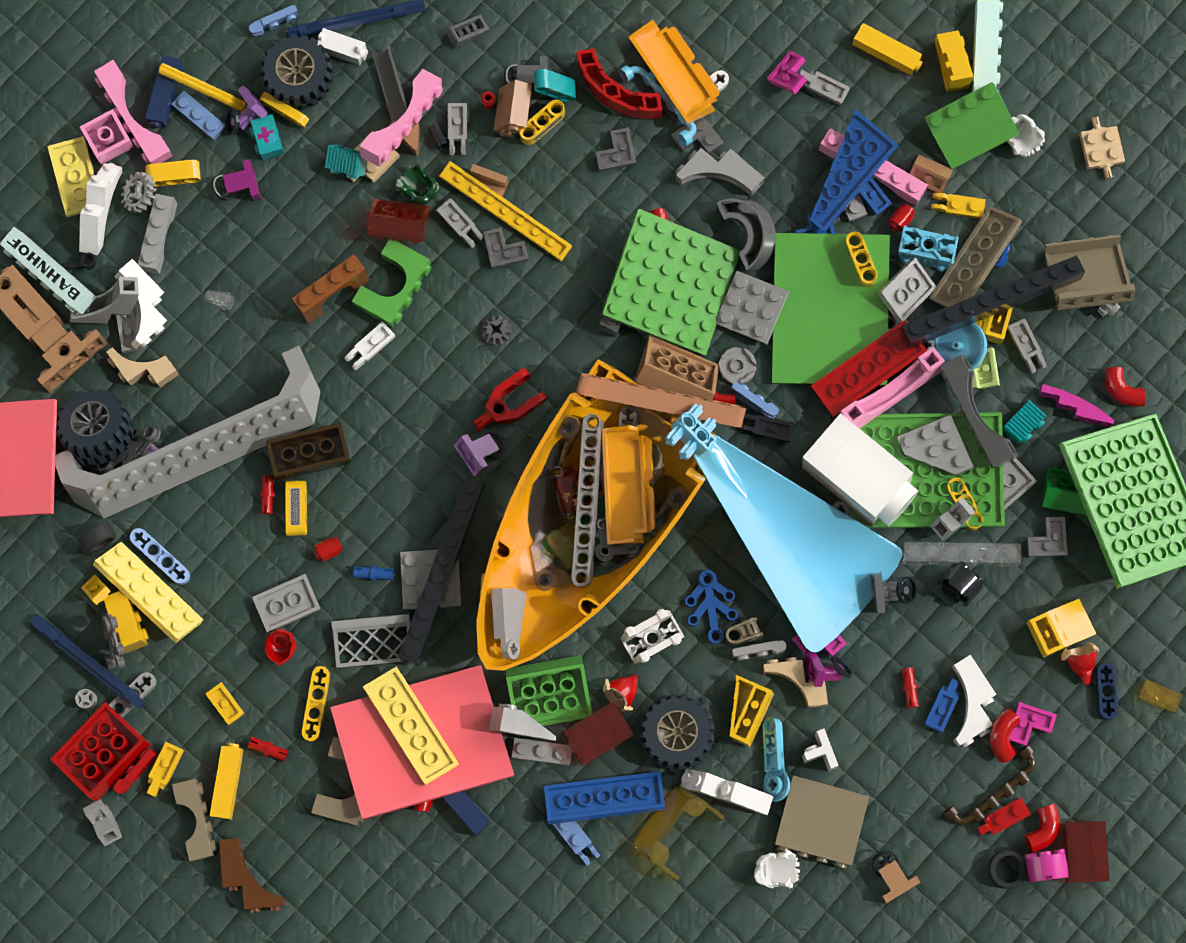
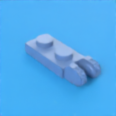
M289 6L250 24L249 31L252 36H261L266 29L273 30L285 21L289 23L296 20V17L299 16L296 6Z
M735 381L732 385L730 394H736L737 399L759 414L773 419L776 418L779 409L775 404L766 403L762 396L750 392L749 388L743 383Z
M576 821L553 824L576 855L578 854L587 866L591 863L588 857L582 853L583 849L588 846L594 857L598 858L600 856L591 844V840Z

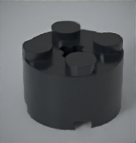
M960 561L958 564L953 563L937 581V584L943 586L941 590L949 599L957 604L960 601L964 603L962 606L967 607L983 589L982 584L984 580L979 575H974L969 570L967 564Z

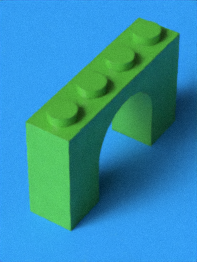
M390 238L381 252V256L384 260L404 271L406 274L404 288L394 296L384 297L361 285L352 303L354 307L393 328L395 323L398 324L402 319V311L404 308L409 307L412 302L411 296L414 291L418 292L422 285L420 281L429 274L432 267L430 266V259Z

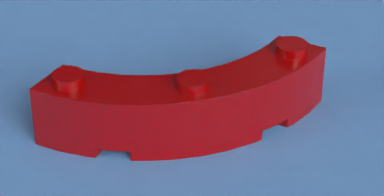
M595 48L576 51V62L584 83L591 93L603 104L614 111L640 119H660L662 117L660 93H642L637 91L635 93L624 89L622 85L609 78L603 71Z

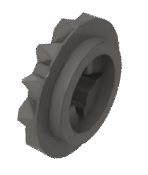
M500 315L491 316L484 321L481 332L484 340L489 344L502 345L509 340L512 328L507 318ZM501 325V334L496 332L492 335V326L498 327Z

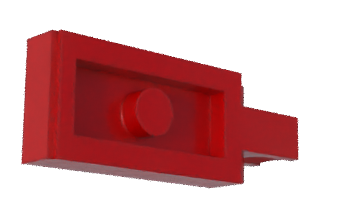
M1021 797L986 816L983 819L985 824L977 828L980 836L988 831L992 835L997 834L1030 816L1031 813Z

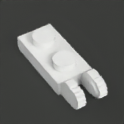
M381 322L358 342L344 359L348 362L359 352L362 357L352 366L354 370H357L396 336L384 322Z

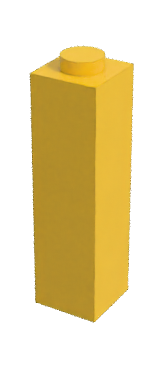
M864 23L854 37L852 45L912 76L914 71L918 72L923 63L920 61L921 53Z
M228 743L227 746L221 747L210 811L211 817L232 820L244 752L243 749L239 748L238 744Z

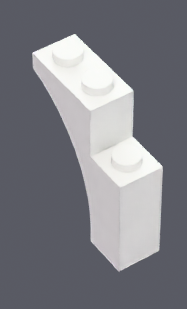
M132 259L114 277L117 280L118 277H138L139 296L134 305L137 323L136 332L131 343L137 349L140 346L144 348L151 341L150 337L153 334L157 336L165 329L163 325L167 320L154 308L161 302L162 299L160 297L164 292Z
M971 655L952 667L961 682L966 701L964 722L954 742L957 747L963 745L964 748L974 742L972 738L979 734L982 737L990 732L989 727L993 724L980 705L987 706L994 701L992 697L996 695Z
M686 769L681 779L680 787L683 789L707 795L756 813L768 815L773 796L738 782L725 780L706 772Z

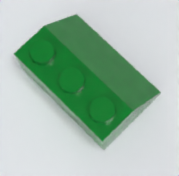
M1047 467L1042 507L1087 516L1070 472L1068 470Z

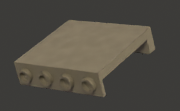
M1121 235L1091 237L1082 240L1045 244L1044 258L1047 267L1077 255L1085 270L1081 280L1053 291L1057 310L1134 300L1136 289L1134 283H1130L1120 246Z
M793 775L774 845L778 846L777 850L779 851L793 850L797 852L796 855L808 858L811 855L816 857V861L827 863L829 860L835 862V866L846 869L847 866H852L869 796Z

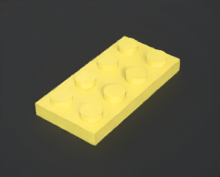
M84 136L48 146L67 218L81 213L86 205L87 183L92 175H95Z

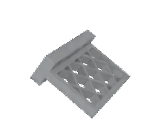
M410 614L332 621L336 668L403 662L399 659L396 651L404 643L405 638L401 640L394 632L398 627L407 626L408 632L411 624ZM381 628L390 633L384 642L374 635ZM370 629H376L373 633L369 631ZM360 630H365L371 635L364 644L355 637ZM349 631H356V632H355V634L353 635V634H351ZM338 632H346L351 636L345 646L338 641ZM391 635L401 642L394 651L385 644ZM372 637L381 643L375 652L366 646ZM353 639L362 645L356 654L347 648ZM382 646L392 652L387 659H381L376 654ZM363 648L373 654L368 661H362L357 656ZM344 649L353 656L348 663H340V654Z

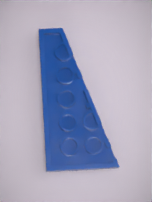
M856 109L810 218V221L824 233L899 146Z

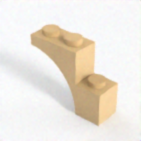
M113 347L106 351L110 356L107 360L113 368L117 366L120 370L118 375L124 383L128 382L131 386L147 375L153 385L157 383L161 388L179 375L166 356L151 362H134L119 355Z
M792 657L787 658L786 662H778L777 659L768 660L767 664L763 665L764 674L779 675L793 682L803 694L807 708L828 705L825 681H823L822 687H814L811 679L808 680L809 683H805L803 660Z

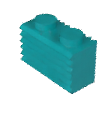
M337 144L328 145L325 168L330 169L331 173H345L346 177L352 179L365 175L367 160L360 156V151Z
M1029 400L1002 428V432L1013 440L1016 445H1019L1021 442L1025 444L1032 437L1030 433L1034 429L1038 431L1045 424L1043 419L1046 415Z

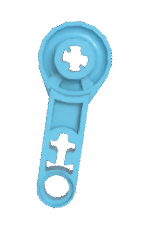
M767 718L763 723L766 772L763 789L764 793L773 796V802H778L788 795L790 779L784 767L782 723L779 719ZM772 722H774L775 724L773 732H771L770 725Z

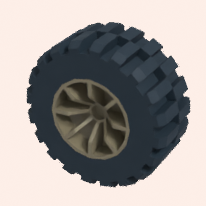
M291 34V38L283 36L280 42L277 43L275 40L271 43L272 48L265 50L266 57H262L260 62L262 65L260 67L261 79L267 93L274 96L279 102L281 100L296 110L298 106H302V109H307L309 104L315 106L318 104L317 100L319 98L323 100L326 97L325 91L329 92L331 89L330 82H333L334 76L329 55L322 44L318 45L317 40L314 38L309 40L306 35H301V38L297 37V34Z
M670 694V696L659 698L658 701L653 702L649 709L646 710L640 725V739L645 753L655 764H659L665 769L686 770L694 765L696 766L707 756L714 741L715 728L711 714L708 713L706 707L700 704L697 699L687 697L684 694Z

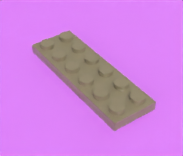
M989 206L954 259L953 266L948 268L929 297L930 301L946 308L975 296L1020 227L1021 219Z

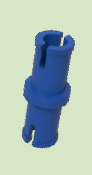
M355 566L353 575L354 578L371 579V581H376V579L393 581L394 569L377 568V566Z

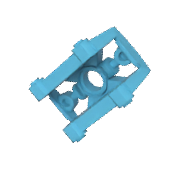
M904 225L898 255L903 264H906L912 258H916L921 265L934 267L937 271L943 272L945 269L953 266L959 237L919 230V228L914 227L909 228ZM923 242H933L934 247L932 249H926L923 245ZM913 243L918 248L912 251L903 249L902 245ZM941 249L946 250L948 254L952 255V259L941 257L937 251L941 252Z

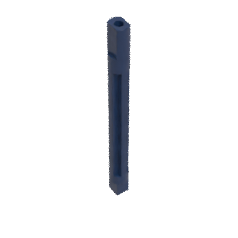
M413 0L288 27L287 31L289 38H291V34H297V37L301 38V35L311 36L320 34L323 28L335 31L426 10L423 0Z
M35 614L30 620V626L128 704L132 703L139 710L146 704L136 691L40 615Z

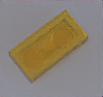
M1146 679L1138 698L1176 713L1183 694Z

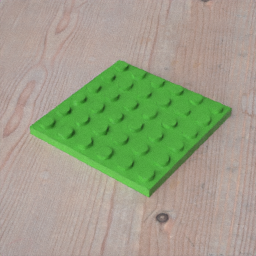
M637 209L601 316L701 356H706L716 327V318L726 297L741 251L656 215Z

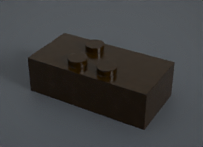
M341 423L265 440L275 482L350 464Z

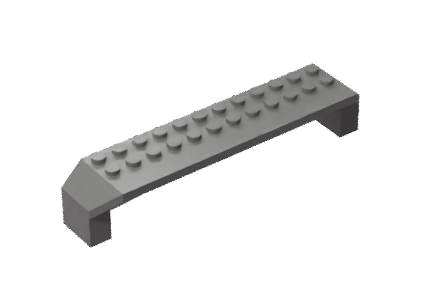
M297 346L282 353L290 375L280 394L272 399L103 475L83 471V468L69 450L55 455V466L61 483L73 501L96 515L107 518L266 446L265 440L290 435L314 424L320 389L300 346Z

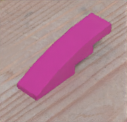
M1044 384L1041 386L1038 396L1057 400V408L1074 411L1073 419L1109 428L1114 424V420L1082 398Z

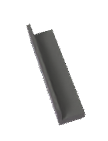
M388 44L386 45L387 50L373 53L372 56L391 120L398 121L408 108Z

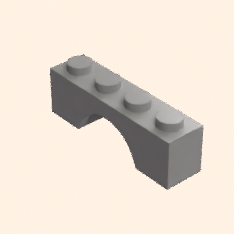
M155 194L138 261V266L144 272L160 275L164 260L166 234L169 225L174 220L177 202L174 197Z

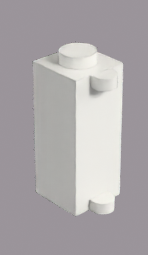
M324 28L319 34L318 45L322 44L328 55L360 65L362 60L365 61L368 54L365 42Z

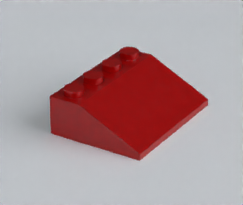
M104 702L50 760L90 799L96 802L151 744L108 703Z

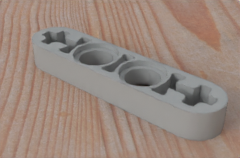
M146 672L135 679L129 687L136 690L138 696L143 699L155 688L157 681L154 675ZM145 677L148 679L151 677V685H144L142 689L145 691L142 693L141 690L136 687V685L138 684L139 686H142L144 684L143 679ZM120 696L109 704L113 709L116 704H123L124 710L119 714L122 717L135 707L132 703L128 704Z

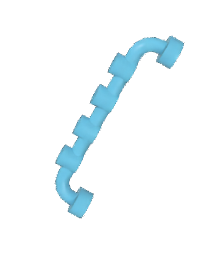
M627 65L618 70L623 81L628 82L634 77L633 74L637 73L643 77V81L647 86H651L655 90V93H660V99L662 98L666 102L668 109L672 112L674 111L678 115L680 122L686 124L689 128V131L683 130L677 134L679 142L683 146L693 142L692 137L696 133L695 123L687 124L662 85L660 86L656 82L658 80L652 71L648 73L642 67H628Z

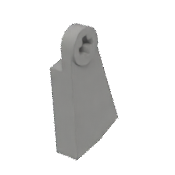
M493 588L491 592L494 639L501 640V651L505 659H516L520 653L519 642L526 592L515 588Z

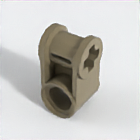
M754 617L730 627L725 633L726 643L730 646H737L762 637L763 633L760 632L756 623L757 618ZM736 632L739 635V639L737 641L731 640L729 633Z

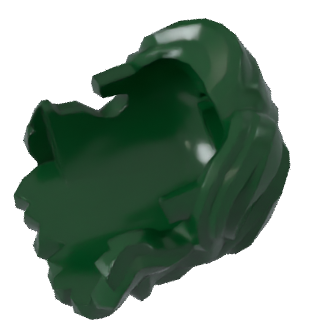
M416 164L415 167L408 166V169L402 172V176H399L395 181L396 191L403 193L414 203L425 205L438 194L439 185L435 178L425 173L419 164Z

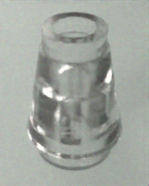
M210 290L206 292L205 301L224 311L226 309L230 310L233 307L235 298L230 292Z

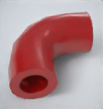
M1109 367L1105 369L1107 390L1115 400L1123 405L1132 407L1145 406V389L1128 386L1124 380V368Z
M1009 708L999 715L993 723L990 732V746L1000 763L1008 762L1015 756V750L1010 744L1009 737L1013 729L1021 722L1019 717Z
M1055 803L1037 809L1040 827L1038 830L1025 835V842L1030 853L1043 850L1051 845L1057 837L1060 820Z

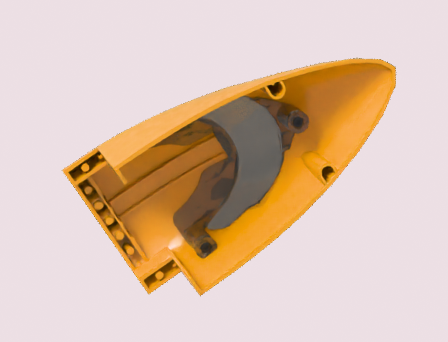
M599 359L589 372L590 375L640 385L632 378ZM576 392L569 395L526 466L509 501L493 543L483 580L477 616L478 655L486 669L504 671L536 658L567 638L598 613L633 578L666 538L706 479L693 457L694 454L688 460L679 458L680 454L678 452L685 445L680 439L674 446L665 443V437L672 430V422L680 415L633 406L639 416V436H647V438L651 439L652 444L658 445L662 451V463H664L665 472L653 486H650L654 489L656 527L652 530L648 541L636 544L638 552L635 556L628 554L614 555L610 561L602 562L597 559L594 551L592 583L587 588H581L572 581V567L545 548L543 542L551 531H557L568 540L575 532L576 521L567 526L566 524L569 520L567 517L562 518V516L568 512L576 513L577 506H574L572 499L578 495L574 491L578 493V487L575 486H578L579 480L572 487L570 486L579 479L583 419L588 414H595L603 421V429L619 427L620 411L628 405L584 396ZM629 413V415L627 416L628 422H630L629 419L632 413ZM596 419L589 422V428L597 426ZM592 438L588 442L596 441V439ZM586 461V466L591 467L594 461ZM560 466L562 470H568L569 474L551 479L550 476H554L555 473L553 470H549V468ZM586 478L589 482V486L592 485L593 478ZM603 487L602 489H599V499L604 494ZM564 493H566V494H567V493H570V494H571V496L568 495L567 501H566V496H567V495H564ZM584 498V505H590L592 502V498L588 500H585ZM644 533V538H647L648 534ZM557 536L551 537L549 545L552 548L560 547V538ZM620 544L615 547H627L629 544ZM630 547L629 551L633 553L636 551V549L634 547ZM607 549L601 550L605 555L609 553ZM585 573L578 576V582L581 584L586 581ZM493 588H515L526 592L519 642L520 653L516 659H505L501 651V640L494 639L491 592Z

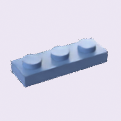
M185 91L172 103V106L212 140H215L226 128L224 123Z

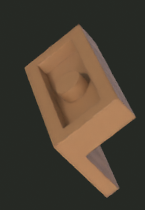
M919 155L910 175L928 185L927 188L937 193H943L953 170Z
M473 164L470 169L471 176L503 197L509 183L508 177Z

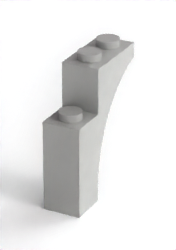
M700 148L698 152L694 151L689 156V161L686 165L682 164L676 171V181L681 185L695 179L716 178L735 184L750 196L764 183V177L731 149L727 153L723 152L718 158L719 162H717Z
M118 277L114 286L96 296L95 300L83 314L78 311L73 313L69 310V321L108 324L111 314L131 315L139 296L138 277Z

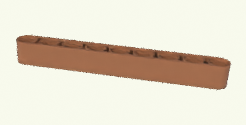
M584 373L580 374L576 391L577 394L676 415L688 412L696 403L698 406L701 405L703 410L697 419L706 421L707 418L711 420L714 418L716 420L715 423L734 427H742L746 411L745 407Z

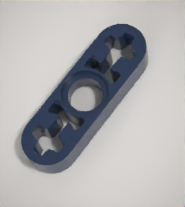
M1102 663L1096 669L1098 713L1102 719L1111 720L1118 712L1115 669L1109 663ZM1104 667L1110 670V674L1107 675V681L1111 680V683L1105 682L1101 684V681L1105 680L1104 674L1100 672ZM1103 686L1111 688L1112 694L1110 697L1102 695L1101 689ZM1112 699L1113 703L1109 702L1108 704L1109 709H1112L1113 712L1107 716V713H1103V709L1107 707L1106 702L1102 703V700L1108 701Z

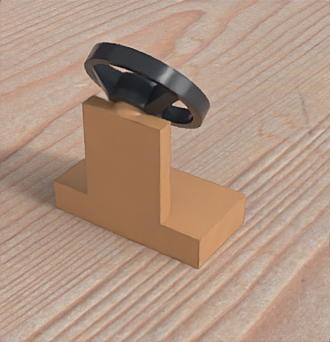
M891 851L879 852L872 860L871 867L873 872L877 876L882 877L890 889V892L881 897L885 904L921 883L917 876L907 880L898 865L897 856ZM890 854L887 859L885 858L880 863H876L877 859L882 855ZM875 867L881 868L878 870L879 873L875 871Z

